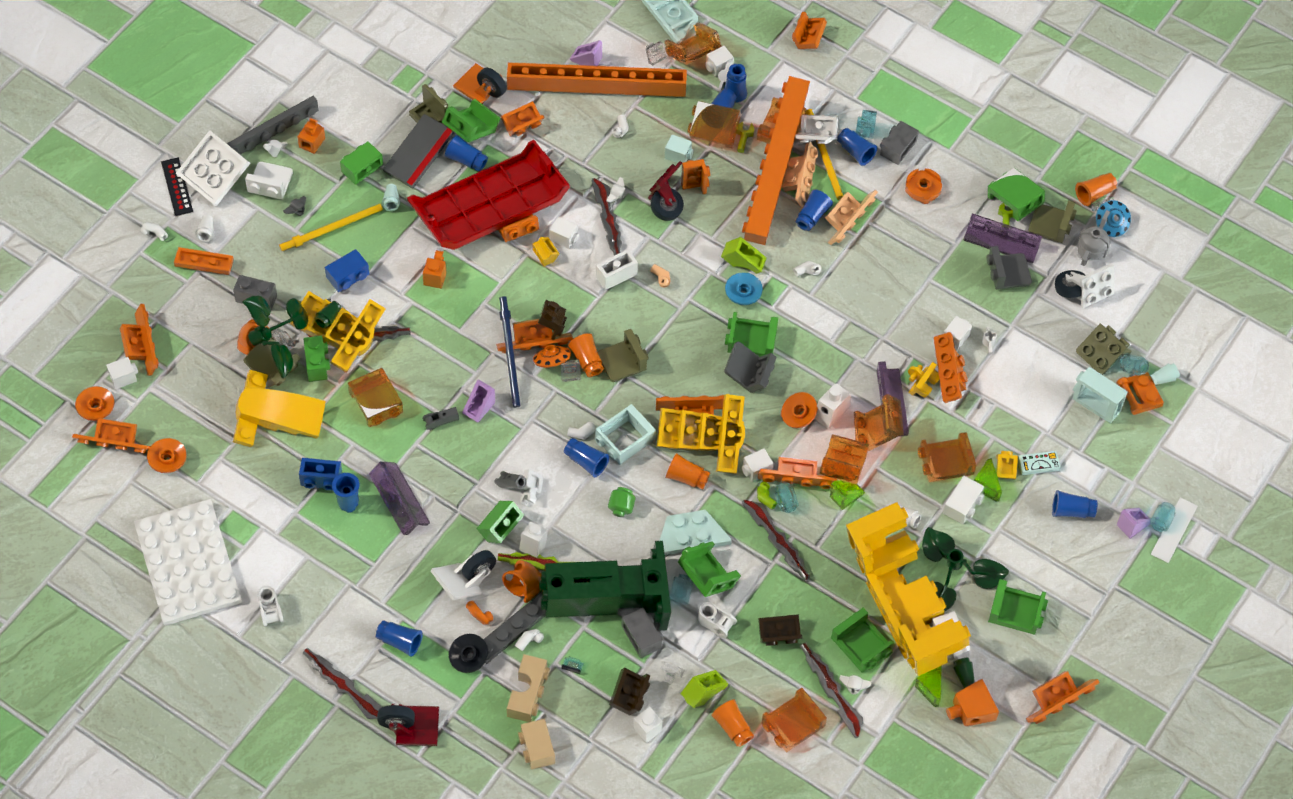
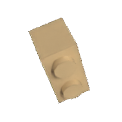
M545 719L521 724V732L518 733L520 744L525 745L526 751H523L525 763L530 764L531 770L555 764V753Z

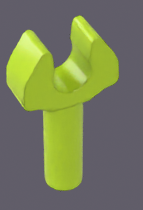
M743 122L737 125L736 134L740 135L737 148L739 153L744 152L747 138L754 136L755 129L752 123L748 130L743 129Z
M1002 203L998 210V215L1003 217L1001 233L1008 234L1013 210H1005V204Z

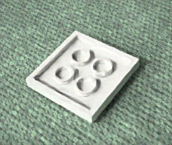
M209 130L176 174L217 206L250 165V162Z

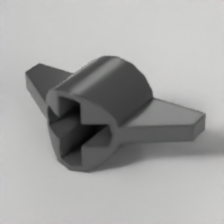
M302 196L300 199H294L283 212L285 214L296 213L300 216L303 215L306 197Z

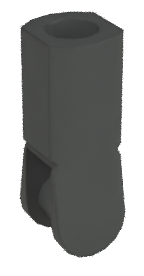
M456 407L440 412L428 413L422 419L426 422V429L431 430L459 420V414Z
M502 471L500 473L501 476L494 480L495 484L501 488L523 489L527 484L526 478L523 475L510 474Z

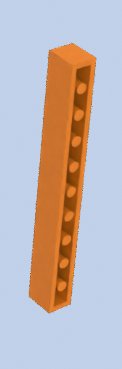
M508 62L507 90L686 97V69Z
M789 76L788 81L783 83L781 92L784 93L783 98L779 97L777 108H780L779 113L775 112L773 119L775 128L770 129L768 138L771 139V142L766 144L764 154H767L766 159H762L760 165L762 174L757 175L755 185L758 188L757 191L753 190L751 201H754L753 206L748 207L746 217H749V220L744 222L742 233H745L744 240L766 245L795 141V134L798 130L810 84L808 80Z

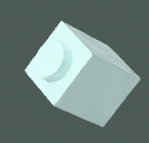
M671 135L665 147V159L676 163L679 161L682 163L687 162L688 159L692 158L694 152L692 141Z

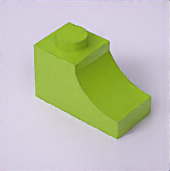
M742 237L726 242L721 255L733 267H744L756 274L762 272L767 258Z
M716 670L692 677L680 694L685 698L687 704L696 708L705 705L710 698L725 690L728 683Z

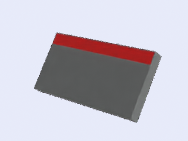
M424 114L384 166L383 172L413 189L454 135V131Z

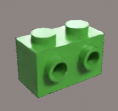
M367 141L365 144L358 146L355 151L342 158L340 161L341 172L356 185L383 166L382 154Z
M322 336L303 338L309 382L328 380L327 370H330L329 359H325V354H329L327 342L323 343Z
M500 500L476 529L487 542L502 543L523 518L524 514L513 501Z

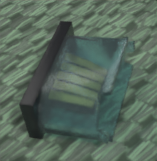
M570 656L569 658L565 657L562 669L580 675L584 663Z

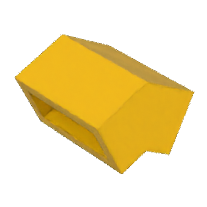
M540 237L538 241L532 243L533 251L543 266L553 263L560 255L549 237Z

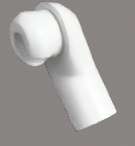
M619 115L617 117L619 126H615L616 129L612 128V134L616 138H621L629 130L625 115Z
M145 222L140 228L141 233L144 235H149L150 232H153L161 241L168 238V234L159 224Z
M811 261L793 268V272L797 277L803 273L818 275L822 270L819 264Z
M587 422L579 429L569 427L567 436L584 440L595 432V424Z
M538 629L525 631L514 646L523 651L531 641L540 643L544 639V635Z

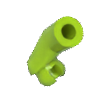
M761 482L757 488V499L773 510L777 505V501L770 497L769 483Z

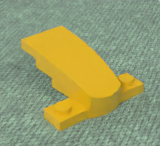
M308 291L301 302L308 315V324L301 331L312 337L322 336L324 343L327 342L328 345L338 348L330 363L347 373L355 358L366 353L371 347L374 338V328L386 308L369 299L357 318L342 307L332 325L324 329L315 322L316 313L331 302L327 299L323 300Z
M249 370L244 391L241 393L236 404L237 424L233 438L234 443L252 447L257 425L275 432L281 430L293 435L299 433L316 439L319 437L326 401L285 391L265 389L268 375Z
M725 394L722 417L708 413L661 408L656 447L718 451L716 472L736 474L739 449H741L745 438V426L742 421L745 397Z

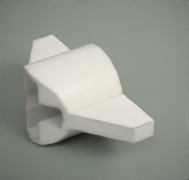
M727 62L725 70H721L718 74V78L721 81L718 88L722 90L726 83L727 72L731 64Z
M271 140L270 143L264 144L263 147L272 157H277L279 151L285 148L288 143Z
M620 177L617 183L613 185L606 202L611 203L617 199L625 198L623 178Z
M986 327V332H984L982 339L984 346L988 347V354H992V346H994L997 338V333L991 331L990 327Z
M840 675L839 678L853 695L872 685V681L863 680L854 675L850 677Z

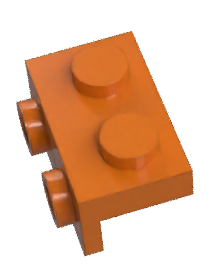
M806 12L801 13L795 31L792 34V39L798 49L818 48L827 24L825 18H809Z
M532 101L502 115L500 118L510 136L514 134L520 136L526 132L525 129L529 127L534 129L542 125L541 122L545 117L543 115L540 116Z
M704 159L683 162L681 175L682 189L701 187L702 194H707V187L710 186L708 179L710 169L709 166L705 165Z
M531 214L498 231L505 242L517 239L539 230L538 217Z

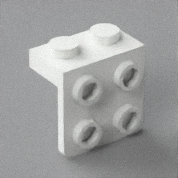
M802 115L801 133L795 134V138L800 139L799 142L809 143L810 141L817 140V143L828 144V142L837 139L838 117Z
M259 162L253 175L247 173L245 178L247 192L283 200L293 170L284 166Z

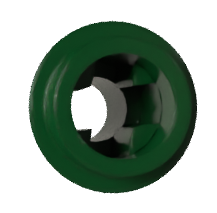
M332 301L316 313L315 322L324 329L330 327L341 310V305L336 301Z
M966 657L954 661L953 669L963 688L975 683L973 663L969 658Z

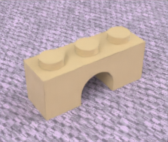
M523 655L518 671V681L529 684L530 688L524 692L512 690L507 706V717L531 722L532 717L537 716L539 709L537 701L538 698H542L545 686H542L543 681L548 680L550 668H547V660Z

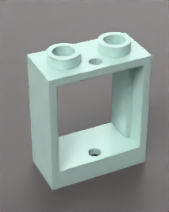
M1088 367L1085 372L1081 371L1077 376L1072 399L1111 424L1121 412L1128 391L1091 367Z
M632 404L595 430L596 443L600 447H604L609 457L613 461L616 460L619 465L656 440V429ZM629 421L642 437L620 452L606 436Z

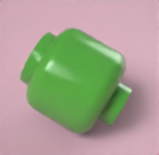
M618 487L611 492L608 508L613 511L612 514L614 516L624 517V515L632 513L636 500L632 490Z

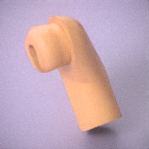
M654 264L650 272L658 276V283L661 287H668L671 282L670 273Z

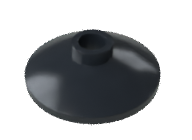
M476 634L461 635L450 646L449 661L459 672H475L485 664L488 658V646L483 638ZM469 653H473L471 658H467Z

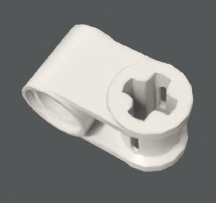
M269 585L262 586L258 590L257 596L264 627L268 623L284 622L274 588ZM267 595L272 596V597H271L270 599H268V600H264V599H263L264 596H267Z
M711 602L703 603L698 612V622L721 638H726L729 629L737 623V619L731 613L722 610ZM708 612L712 616H705L703 613Z

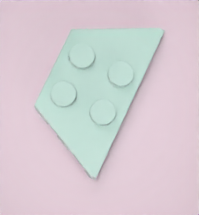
M641 0L677 46L680 45L698 21V15L686 0Z
M706 510L667 516L660 537V541H663L665 556L682 553L685 548L697 546L702 542L713 541L714 547L731 545V538Z

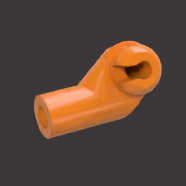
M469 601L466 604V608L471 615L482 624L487 625L493 621V615L490 611L483 613L474 601Z

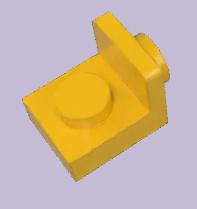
M1001 451V454L996 455V478L1016 479L1018 456L1013 455L1011 451Z

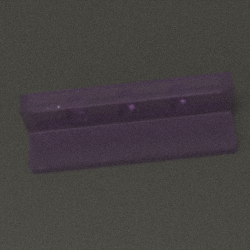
M972 213L963 240L990 249L992 246H998L1000 253L1005 255L1023 253L1027 262L1034 263L1042 236Z
M886 361L878 362L876 373L886 437L908 436L909 430L900 370L898 368L887 369Z
M380 461L369 475L402 534L409 535L418 525L428 526L430 521L395 462Z

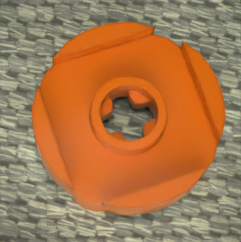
M926 168L920 171L915 169L907 176L905 191L914 200L920 201L922 204H928L940 195L942 190L941 177L935 171ZM920 183H926L927 187H921Z

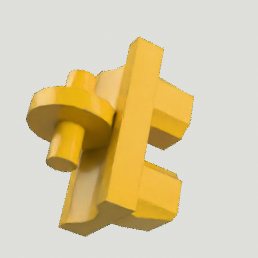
M932 362L923 371L922 365L909 368V380L911 382L916 380L909 390L912 396L918 393L925 398L930 394L932 388L925 382L928 380L933 385L938 382L939 373L935 370L937 364Z

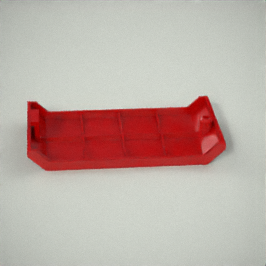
M532 140L527 143L520 154L425 197L411 195L407 197V201L439 245L455 250L559 202L570 188V185L537 142Z

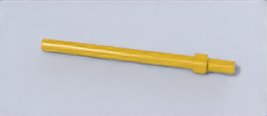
M812 109L805 111L806 115H814ZM817 143L836 198L840 200L843 193L825 144Z
M377 204L304 235H296L292 237V240L279 244V248L281 251H284L294 246L296 248L302 246L306 241L382 211V205Z

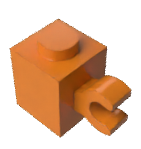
M310 118L297 136L299 148L315 154L325 140L324 127L317 124V120Z
M436 250L434 259L427 258L423 270V284L425 286L442 289L446 277V261H443L444 257H442L444 251Z

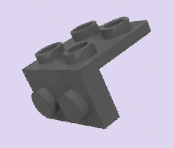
M998 246L990 248L986 259L987 264L990 266L991 279L994 281L996 290L1031 285L1032 279L1026 257L1023 253L1000 255Z
M736 342L724 372L752 393L764 389L768 385V379L775 367L774 363L777 357L772 353L759 357L742 343Z

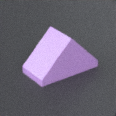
M601 40L578 46L570 60L579 65L597 66L602 59Z
M477 380L462 413L479 422L495 404V389L483 381Z
M1140 508L1124 509L1121 512L1117 526L1129 538H1132L1153 521Z

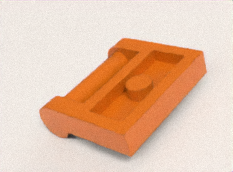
M1148 372L1128 378L1122 377L1117 380V385L1128 391L1126 398L1131 406L1130 410L1133 415L1163 406L1164 402ZM1132 385L1141 404L1137 403L1129 386Z

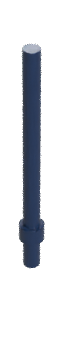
M502 296L499 297L501 308L499 315L503 324L513 407H520L510 326L511 311L508 310L507 297Z

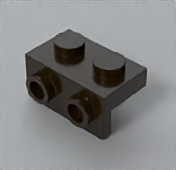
M545 300L538 323L552 329L551 340H555L556 336H561L564 330V324L567 320L565 316L566 309L554 301Z
M799 614L758 618L760 642H765L766 646L778 645V641L785 640L786 644L798 643L797 639H802Z
M625 667L621 669L609 705L628 715L640 711L644 704L643 696L650 686V675L645 674L641 676Z

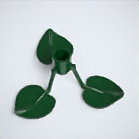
M251 296L242 301L258 327L249 332V340L254 346L261 343L263 346L272 345L271 354L283 379L293 367V357L286 345L280 346L279 342L269 341L272 337L271 331L292 321L296 329H304L308 324L307 312L302 307L300 301L292 298L286 303V310L290 319L268 328L265 326L270 321L268 317L271 313L269 304L261 296Z
M927 527L922 541L924 555L933 562H938L944 558L947 560V566L949 567L945 584L934 582L938 590L936 592L938 598L942 597L945 602L946 608L944 611L950 609L956 601V591L948 588L953 570H959L964 565L970 574L975 575V584L983 589L995 588L998 586L999 579L1003 580L1009 574V570L1005 566L990 559L975 561L973 571L968 565L967 560L963 559L962 551L955 549V541L950 535Z

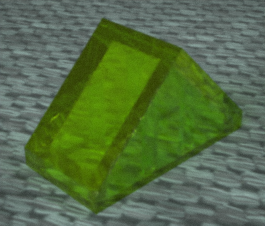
M992 458L987 459L974 481L984 486L983 494L986 497L997 502L1000 501L1002 490Z
M836 480L832 483L830 498L844 510L863 496L865 491L858 484Z
M942 666L920 675L915 684L919 692L934 707H939L941 700Z

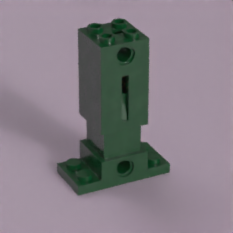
M655 541L654 548L650 549V558L641 559L640 565L618 566L617 560L545 563L544 571H541V580H539V590L542 592L541 610H545L546 618L617 615L618 609L644 608L646 613H654L655 623H658L660 631L667 630L671 604L663 541Z

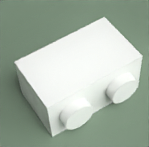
M629 249L596 264V278L605 290L636 276L638 272V262Z
M963 476L946 502L943 514L961 524H964L967 519L970 520L975 513L974 507L976 504L980 505L985 497L983 494L984 486Z

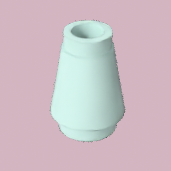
M394 184L386 186L382 205L387 211H395L400 206L397 186Z
M1168 363L1151 374L1150 377L1154 385L1176 381L1180 374L1174 363Z

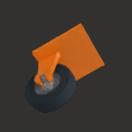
M475 63L453 85V88L470 99H476L483 104L490 96L495 98L501 97L506 92L507 85L501 74L491 68H483Z

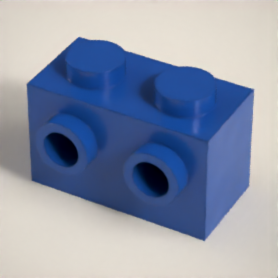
M357 249L325 266L326 278L337 292L348 289L352 284L359 280H364L370 275L369 265Z
M302 458L299 470L300 485L310 489L316 487L333 490L332 482L334 478L343 473L341 461Z

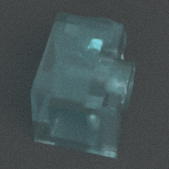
M863 110L862 117L858 116L856 133L858 135L873 139L877 111Z

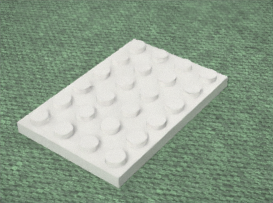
M211 499L134 521L164 626L242 603Z

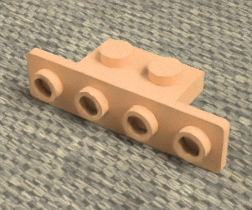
M811 142L806 143L804 156L789 158L782 184L785 192L797 190L795 200L801 208L804 207L809 198L813 172H815V162L818 157V151Z
M877 190L869 193L861 203L849 192L842 196L825 217L837 230L828 242L830 245L835 242L840 243L846 235L844 233L855 226L856 223L854 221L856 218L862 217L866 212L864 210L866 206L869 207L876 200L874 197L878 193Z

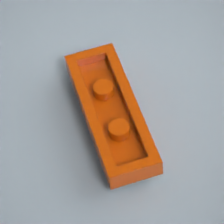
M178 247L174 266L229 275L234 258L232 255Z

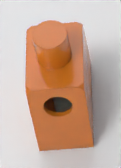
M983 679L957 692L953 699L954 706L946 709L950 720L960 717L964 726L996 721L999 714Z

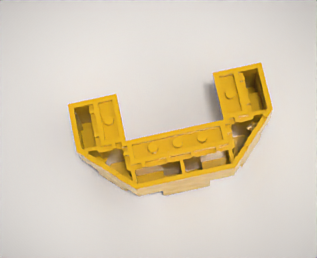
M895 502L847 524L846 528L850 545L857 554L856 560L862 573H865L867 578V587L904 659H907L908 664L915 670L917 676H920L948 663L947 656L969 646L971 634L966 625L962 626L960 620L954 623L953 619H949L931 628L929 623L932 622V618L944 615V609L946 608L942 597L938 598L936 594L938 590L934 581H929L926 575L907 584L904 575H899L897 568L918 559L917 551H919V547L915 540L911 541L905 530L885 538L889 534L907 527L906 519L909 518L904 507L900 508L898 502Z

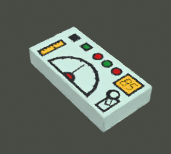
M1056 451L1018 456L1022 475L1060 471L1061 468Z

